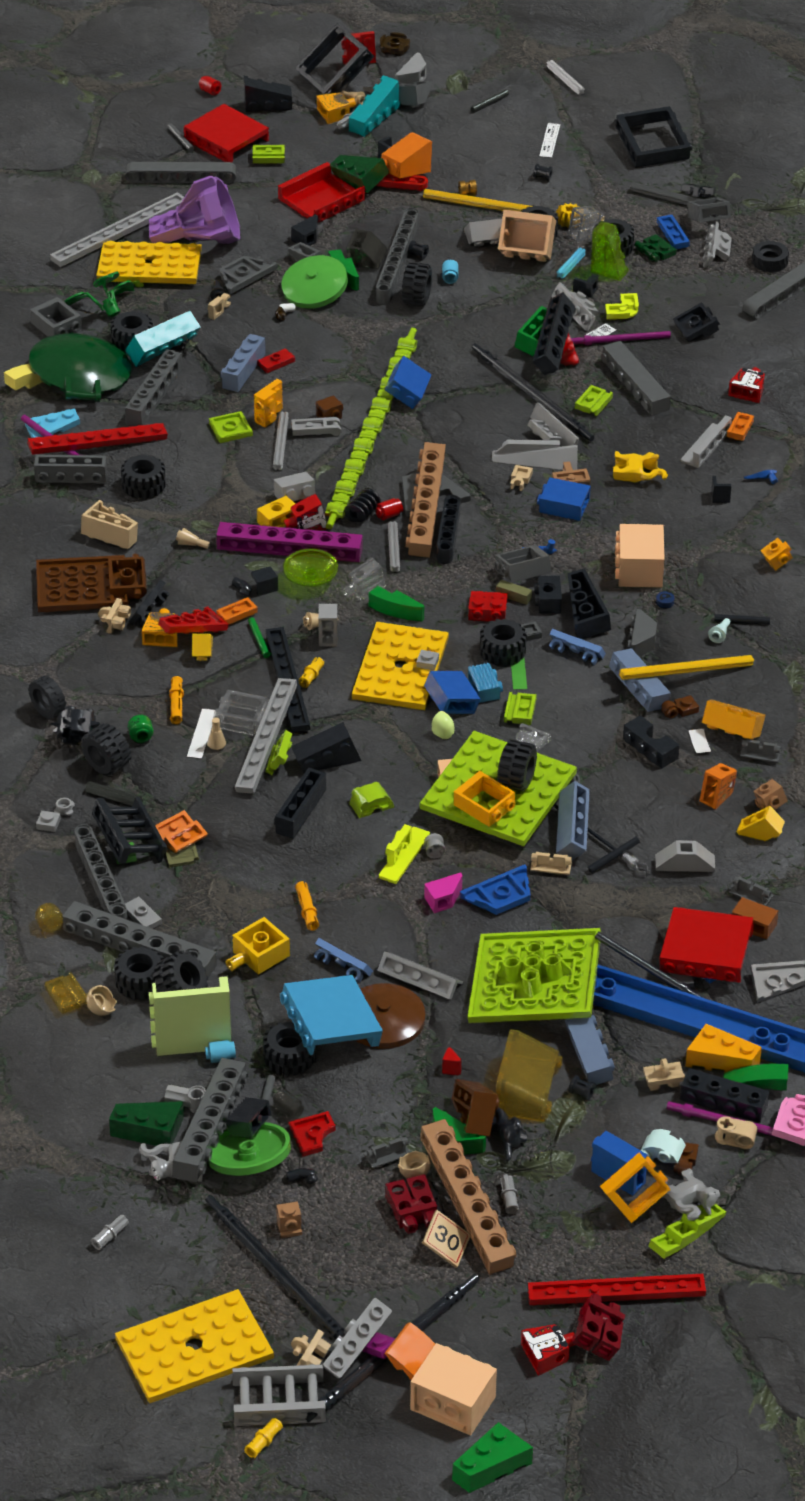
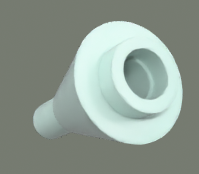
M725 618L722 623L708 631V636L712 642H724L727 627L730 624L729 619Z

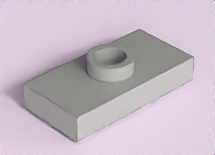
M140 897L125 903L127 915L135 923L152 929L162 924V919Z

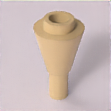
M341 92L347 99L354 98L357 107L359 104L363 105L364 98L366 97L364 92Z
M185 528L182 531L179 530L176 536L178 545L200 546L208 549L210 544L208 541L199 539V537Z
M307 612L303 617V624L308 630L319 627V614Z
M219 718L212 719V729L207 742L208 747L214 750L222 749L226 745V740L220 728Z

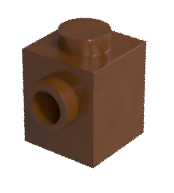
M334 395L316 401V416L318 418H342L343 404Z

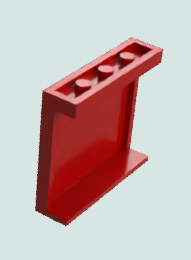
M222 104L185 125L184 137L191 144L218 159L232 163L234 152L259 138L268 142L269 127L226 104Z
M326 162L278 185V199L307 219L316 214L319 223L364 201L365 187L353 188L332 174L330 163Z
M674 907L660 955V970L665 973L741 983V970L749 938L753 935V917Z

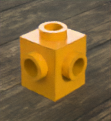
M776 538L760 550L766 561L775 571L793 558L789 552L792 550L786 541L782 543L779 538Z

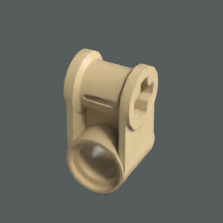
M730 1117L718 1119V1131L715 1133L716 1142L742 1149H751L754 1146L757 1126L753 1122Z

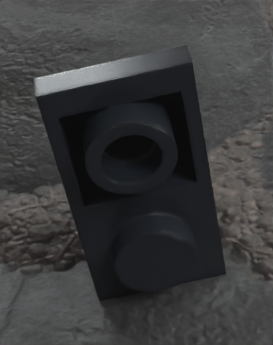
M316 214L291 227V241L296 244L301 242L308 246L317 243L318 216Z

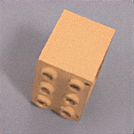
M503 210L498 250L504 257L514 258V255H517L525 260H530V257L536 258L537 261L546 262V259L551 260L556 226L555 218L551 215Z
M620 524V530L616 531V542L619 543L615 545V567H619L615 569V579H619V587L663 588V525Z
M436 1343L411 1380L410 1410L471 1436L496 1397L497 1369L487 1363H482L468 1355H463L447 1346Z

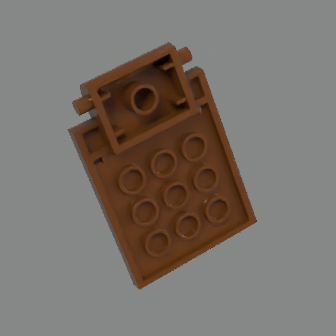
M133 554L132 557L114 555L36 560L38 612L101 609L102 607L112 608L116 598L122 599V605L128 606V599H140L147 593L145 559L143 556L139 557L138 554Z

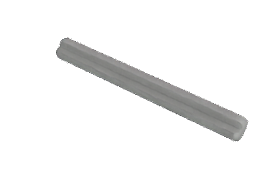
M281 411L279 413L273 460L274 470H281L283 468L289 418L288 412Z

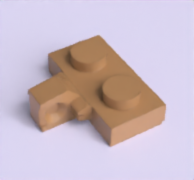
M570 461L563 462V471L552 473V478L585 485H590L591 482L587 468L573 470Z

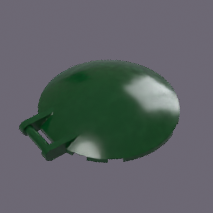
M65 333L49 336L36 343L29 354V365L33 373L38 374L40 380L45 384L60 387V391L65 392V400L73 398L100 402L101 394H104V391L119 389L125 381L129 380L131 375V362L127 355L111 342L91 335Z

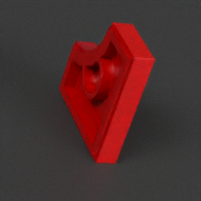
M329 1111L288 1122L289 1129L303 1157L322 1152L323 1139L329 1133L336 1131V1126Z

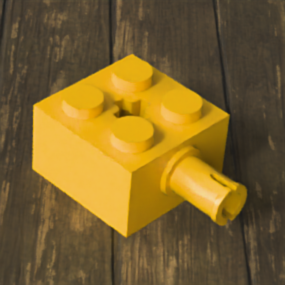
M263 917L232 935L233 953L236 955L227 959L225 963L230 971H234L243 964H247L257 974H260L290 956V939L268 919Z

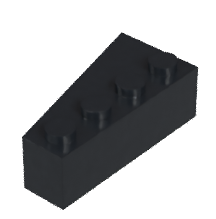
M585 568L567 573L576 638L584 639L610 631V614Z

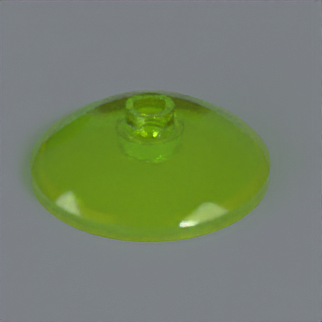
M303 549L290 554L285 559L283 571L287 579L299 586L317 587L330 582L337 575L338 563L334 556L326 551Z

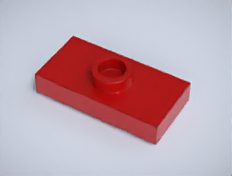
M285 348L257 360V365L266 373H269L295 362V356Z

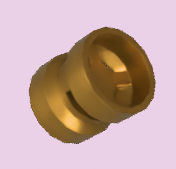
M459 181V194L476 196V181Z

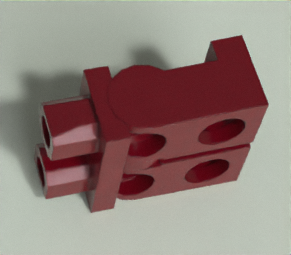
M425 1174L407 1178L406 1183L403 1179L385 1184V1199L388 1204L390 1203L395 1219L398 1221L399 1229L404 1228L407 1234L418 1230V1224L424 1223L426 1228H428L437 1210V1204L434 1201ZM420 1182L421 1186L413 1187V1184ZM396 1187L401 1188V1191L394 1193L392 1192V1190Z
M592 1293L579 1311L577 1331L572 1338V1343L587 1351L592 1349L591 1353L610 1361L620 1350L623 1320L625 1319V1314L621 1313V1306L614 1302L605 1305L602 1303L600 1295Z

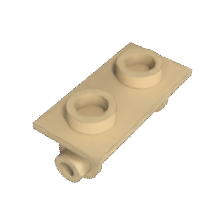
M536 851V853H532L530 871L570 875L572 857L554 854L553 858H550V853Z

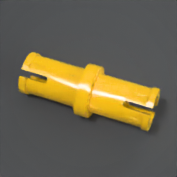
M315 657L312 663L306 666L304 674L298 680L301 687H309L312 680L317 678L320 669L324 666L323 659Z
M272 1418L263 1429L255 1433L254 1439L244 1448L245 1453L251 1458H256L261 1450L269 1446L274 1436L283 1428L282 1423L278 1419Z

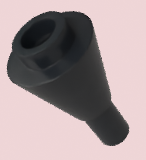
M214 281V287L210 294L212 300L218 296L221 297L223 293L227 294L220 286V282Z

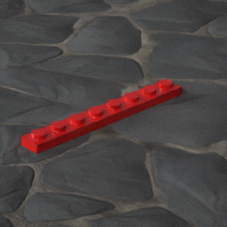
M163 423L28 438L27 444L31 454L35 455L167 439L168 433Z
M703 1274L530 1282L527 1287L529 1305L586 1303L592 1293L600 1295L602 1302L706 1296Z

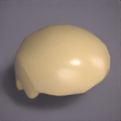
M98 985L89 990L86 1001L87 1007L93 1014L106 1016L116 1010L114 1006L117 1000L113 998L112 992L107 987Z
M413 1151L399 1158L398 1168L406 1179L423 1174L426 1176L430 1170L431 1161L430 1157L425 1153Z

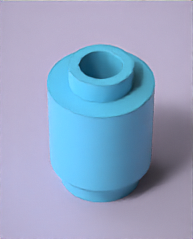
M446 260L442 264V278L446 283L452 284L458 279L459 266L454 260Z
M234 1041L209 1042V1046L205 1047L206 1059H210L211 1063L220 1062L221 1058H236Z

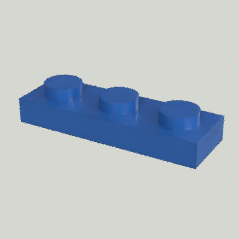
M673 215L657 217V224L674 248L690 247L689 239Z

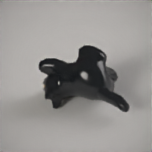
M498 1107L494 1112L495 1115L490 1133L498 1132L504 1143L506 1161H510L512 1157L511 1148L525 1143L528 1136L526 1131L522 1129V1123L517 1117L513 1116L509 1120L508 1115Z

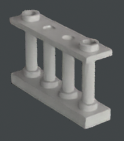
M310 1364L232 1369L233 1386H240L241 1405H234V1426L267 1425L272 1418L278 1419L282 1424L308 1423L305 1419L308 1412L318 1414L309 1423L326 1422L325 1401H318L317 1382H323V1365ZM295 1383H308V1402H295ZM272 1384H285V1403H272ZM250 1385H263V1404H250Z

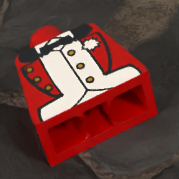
M757 367L751 370L740 369L729 382L728 396L760 403L765 374Z
M316 494L292 505L290 508L292 517L283 520L285 528L296 527V529L316 531L327 529L322 503Z
M555 1324L521 1330V1346L538 1376L569 1360V1347L575 1346L572 1343V1338L575 1335L574 1332L563 1335L558 1325Z

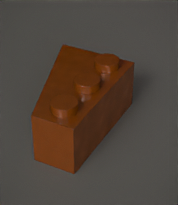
M455 1079L452 1102L457 1113L462 1114L460 1121L466 1124L465 1132L490 1136L494 1112L499 1106L498 1094L479 1082Z

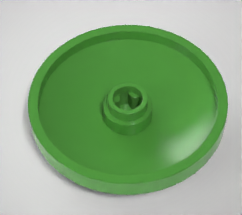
M324 255L310 256L294 263L285 272L281 283L282 291L287 301L297 307L318 308L330 304L341 296L347 287L348 276L344 265L339 260Z
M267 1122L260 1127L251 1139L249 1137L231 1136L227 1128L222 1135H219L218 1145L216 1148H213L211 1160L207 1161V1163L213 1170L226 1175L242 1176L260 1173L275 1167L288 1156L291 1150L290 1136L281 1126Z

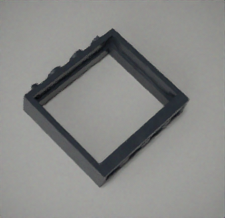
M337 23L295 69L323 95L341 93L375 56ZM346 37L360 50L323 88L309 74Z
M670 106L616 115L615 128L635 168L690 158L692 145L688 142L687 135L683 132L681 123L678 122L676 113L672 111ZM667 121L679 145L641 152L629 127Z

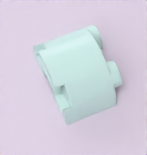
M656 1129L646 1137L641 1151L646 1153L652 1161L654 1158H658L664 1163H678L686 1145L681 1138L678 1140L674 1136L669 1135L671 1131Z

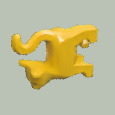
M615 451V466L613 467V478L615 480L636 483L642 480H652L656 476H662V479L665 480L668 474L664 469L658 468V454L648 452L645 455L634 453L620 454V452ZM643 468L651 470V472L646 473L643 471Z

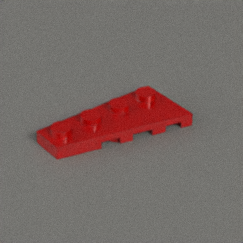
M204 607L203 611L199 609L193 610L192 614L183 612L181 616L174 614L162 617L158 622V625L164 629V632L172 635L175 633L189 634L190 632L227 631L229 625L209 607Z

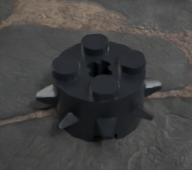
M66 706L65 710L58 714L57 722H53L51 725L56 726L52 732L57 733V739L62 738V742L66 744L80 745L83 736L99 726L100 723L96 722L93 709L82 710L76 709L74 706Z

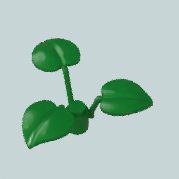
M113 272L98 278L93 283L95 288L101 285L104 287L107 299L103 301V306L88 292L72 295L64 302L70 306L89 297L102 311L105 310L108 317L111 318L121 312L115 295L126 291H134V284L128 280L115 286L114 289L108 292L106 283L115 280L119 276V272Z

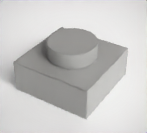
M421 650L416 661V667L435 670L439 660V653Z
M41 811L36 823V829L56 832L61 820L60 813Z

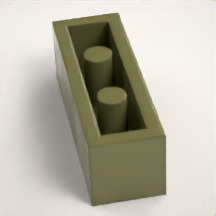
M500 580L496 586V592L508 593L507 599L525 605L532 599V589L504 580Z

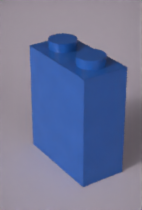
M403 356L395 365L385 391L413 409L422 399L431 374Z
M549 477L547 484L543 485L542 494L538 495L537 505H539V512L580 521L590 500L591 486Z
M463 671L429 672L424 687L440 711H444L447 714H475L480 697Z
M605 1131L600 1137L597 1136L592 1143L591 1172L608 1180L639 1152L644 1158L648 1155ZM645 1167L640 1169L620 1189L633 1196L646 1183L647 1169Z

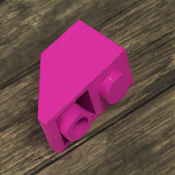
M462 873L425 883L424 898L434 913L453 908L462 890Z

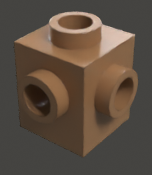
M773 779L753 791L756 797L755 803L759 809L771 806L776 810L788 802L783 787Z

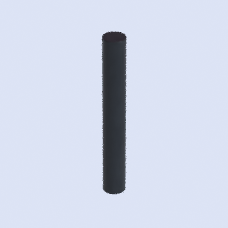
M715 614L714 621L719 622L727 618L730 622L770 625V617Z
M635 836L588 866L589 872H595L639 844L640 840L638 837Z

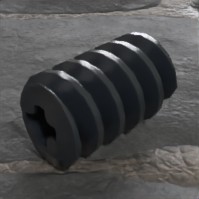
M364 488L345 507L344 513L346 518L351 522H363L377 508V504L381 503L379 495L371 488Z

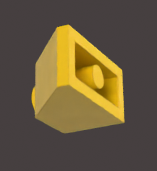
M192 634V657H196V661H207V658H212L213 636L211 634Z
M768 806L741 819L737 833L742 836L767 841L771 838H777L782 833L785 821L771 806Z

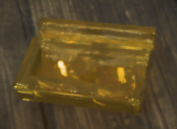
M71 972L66 977L62 975L44 982L46 991L62 1014L80 1008L84 1003L87 1005V994Z

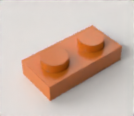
M737 412L727 431V437L744 441L754 422V415Z
M247 597L216 611L228 624H232L258 613V607Z

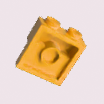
M274 380L254 394V421L264 428L273 423L277 417L276 413L283 409L281 380Z

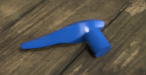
M764 470L744 477V479L769 478L772 484L778 482L775 476L776 470Z
M552 539L548 540L547 546H538L547 554L557 551L554 548L555 541Z

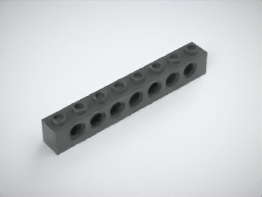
M76 901L71 904L62 916L64 931L114 948L123 953L126 949L131 950L132 947L140 948L141 946H145L147 949L149 947L153 948V951L157 950L164 958L177 951L191 952V955L197 956L198 961L200 960L203 963L202 966L206 969L207 972L205 973L208 977L217 966L216 951Z
M221 1058L173 1159L172 1177L197 1182L200 1175H204L206 1162L211 1160L213 1148H216L218 1145L219 1135H222L224 1132L226 1119L231 1114V1109H234L236 1106L237 1096L240 1097L242 1093V1084L247 1082L248 1072L245 1071V1062Z

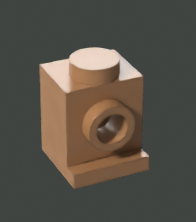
M298 1202L276 1205L280 1237L286 1238L302 1235L301 1212Z

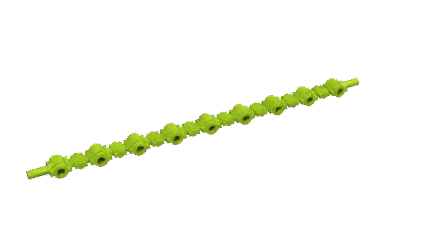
M411 328L408 336L405 338L401 337L398 340L397 350L394 357L390 359L386 377L381 379L377 397L372 400L371 410L368 417L363 421L359 438L355 439L353 452L350 459L346 460L341 480L336 483L332 502L327 504L325 516H329L326 524L327 529H332L338 518L345 517L344 509L349 503L350 497L355 494L359 475L361 476L364 473L368 454L373 452L377 433H381L383 420L386 413L390 412L394 396L385 391V387L399 360L403 356L410 359L412 353L416 351L418 340L414 339L417 332L416 328Z

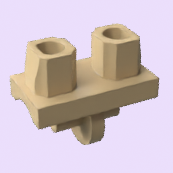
M116 598L112 608L102 607L98 612L101 621L108 623L107 633L112 634L114 629L123 630L125 618L129 619L131 615V607L122 605V599Z
M666 1058L660 1060V1065L643 1067V1073L651 1091L658 1090L660 1085L668 1084L671 1088L679 1087L680 1082L685 1078L681 1063H668Z
M318 1329L310 1344L307 1342L308 1337L306 1335H303L302 1338L295 1337L292 1340L293 1354L295 1356L303 1354L297 1366L320 1365L322 1360L312 1355V1352L317 1353L323 1358L331 1345L321 1338L324 1332Z

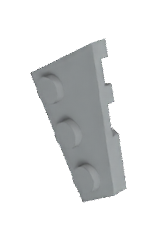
M805 960L751 965L750 970L757 1003L805 985Z

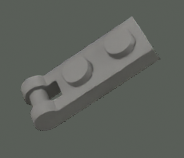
M337 417L291 420L293 436L314 434L338 436L341 434L340 420Z

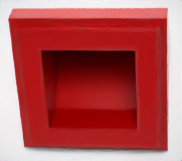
M450 1047L447 1048L442 1059V1074L460 1075L462 1060Z

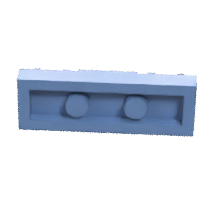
M552 629L550 632L553 640L549 646L552 650L555 645L560 644L558 650L562 653L565 649L564 645L569 646V649L575 653H584L582 659L585 662L588 657L592 656L591 663L593 665L597 663L598 658L603 659L606 654L601 646Z
M320 938L316 941L315 944L320 948L314 954L317 960L322 955H325L323 962L327 965L331 961V956L335 957L337 964L344 968L346 965L350 967L346 975H353L357 972L355 977L357 982L363 979V973L369 977L372 974L373 970L364 962Z

